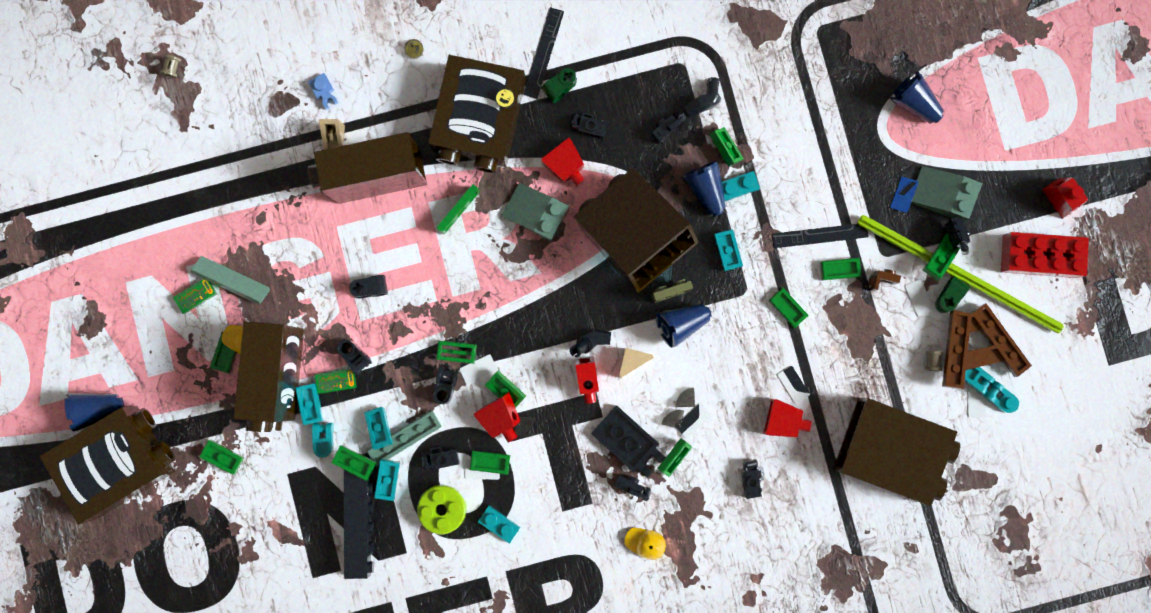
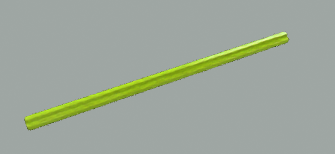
M861 215L857 221V224L925 262H928L933 252L865 215ZM953 263L950 264L945 272L1057 334L1061 333L1064 328L1061 322Z

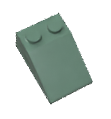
M922 166L916 179L919 183L911 203L949 218L962 217L963 221L970 218L983 183L965 176Z
M519 183L502 217L552 243L569 211V206L551 196Z

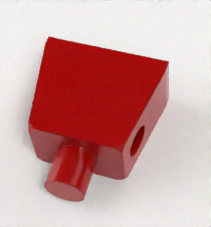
M570 138L566 139L541 159L542 165L562 183L571 179L577 187L585 181V178L579 172L584 168V163Z
M1072 177L1058 178L1042 189L1062 219L1088 201L1083 188Z
M594 357L575 359L579 392L584 394L586 404L595 403V392H599ZM585 381H591V384H585Z
M509 393L480 408L473 414L492 438L503 434L507 443L518 437L513 427L520 422V418Z
M771 398L763 434L798 437L799 430L810 432L812 421L802 419L803 410L778 399Z

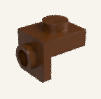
M889 269L875 271L869 278L870 291L878 290L880 282L893 285L899 284L901 275H897L896 271Z

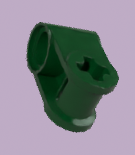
M565 68L545 82L541 89L552 103H556L576 86V73L570 68ZM565 77H571L572 80L569 82L568 80H565Z
M952 276L935 301L936 310L940 313L954 310L967 294L970 286L957 277Z

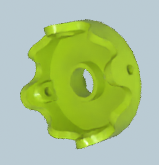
M445 484L435 485L425 491L417 506V515L422 526L435 534H447L456 530L464 521L467 511V502L459 490ZM439 504L446 506L447 512L445 515L437 513L436 507Z

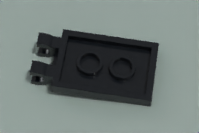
M617 405L591 433L633 473L639 469L646 477H649L653 471L645 464L651 457H655L660 463L666 458L656 449L659 443Z

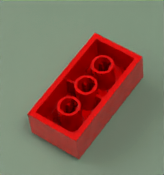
M1009 232L1002 235L1001 273L1067 278L1087 276L1089 238Z

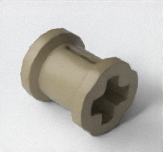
M164 54V65L159 73L167 77L177 78L176 70L178 63H181V59L173 55Z
M925 351V354H927L925 370L943 371V368H941V356L944 355V352Z

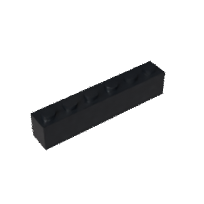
M374 468L368 480H364L344 470V579H368L371 573H374V561H371V553H374V542L371 541V534L374 533V522H371V514L374 513V503L371 502L374 484L371 483V475L374 473Z

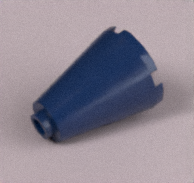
M919 71L914 72L915 77L912 79L907 77L894 90L893 94L895 97H890V100L929 124L937 123L943 118L944 109L923 75Z
M717 161L705 164L701 168L694 169L682 176L683 181L708 215L712 214L715 217L724 213L723 209L726 208Z
M699 304L660 311L656 314V323L658 328H662L663 333L661 336L670 348H674L710 321L712 314L709 307Z
M68 393L66 394L68 398H65L64 401L67 420L71 419L73 425H69L72 431H79L91 426L121 407H125L123 398H119L118 394Z

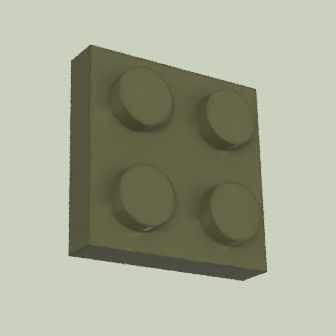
M683 279L672 284L673 287L667 288V285L656 288L654 290L655 293L651 296L653 303L690 292L693 289L691 281L686 282Z

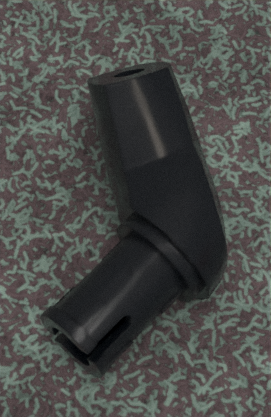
M708 78L707 93L684 106L690 117L710 110L720 103L721 96L718 94L719 78Z
M593 330L579 337L576 344L570 347L569 352L571 356L575 355V358H577L582 353H589L597 345H610L611 332Z

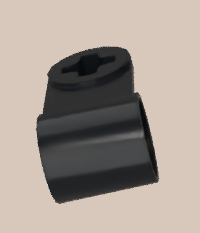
M375 275L354 280L350 283L349 291L358 299L387 295L385 275ZM358 285L363 288L360 290V293L355 291V289H358Z
M342 340L337 346L338 353L357 375H360V371L368 364L373 363L371 358L353 340ZM346 343L352 346V350L348 354L343 350V346Z
M439 367L433 393L436 403L446 405L451 402L458 380V370L453 372ZM441 391H446L448 394L445 401H440L438 398V394Z

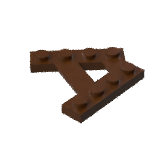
M987 303L982 304L971 313L956 310L950 311L942 387L963 390L966 370L1003 362L1014 378L1019 377L1032 367ZM980 330L991 346L968 351L970 332Z

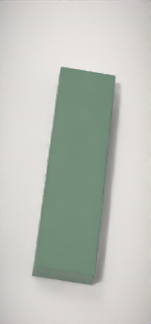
M203 256L191 268L192 274L258 305L261 304L270 291L269 287Z
M432 410L392 434V445L377 450L371 447L366 452L371 460L376 462L375 467L380 465L381 459L389 460L443 426Z

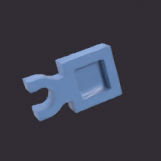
M325 73L308 81L318 100L322 98V103L326 110L330 108L327 104L329 100H333L335 104L339 103L336 97L331 94L335 90Z

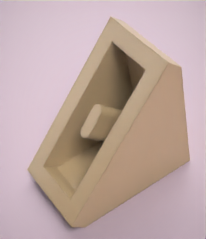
M319 119L324 150L344 146L345 125L339 119Z
M625 348L619 371L620 378L654 358L653 354Z

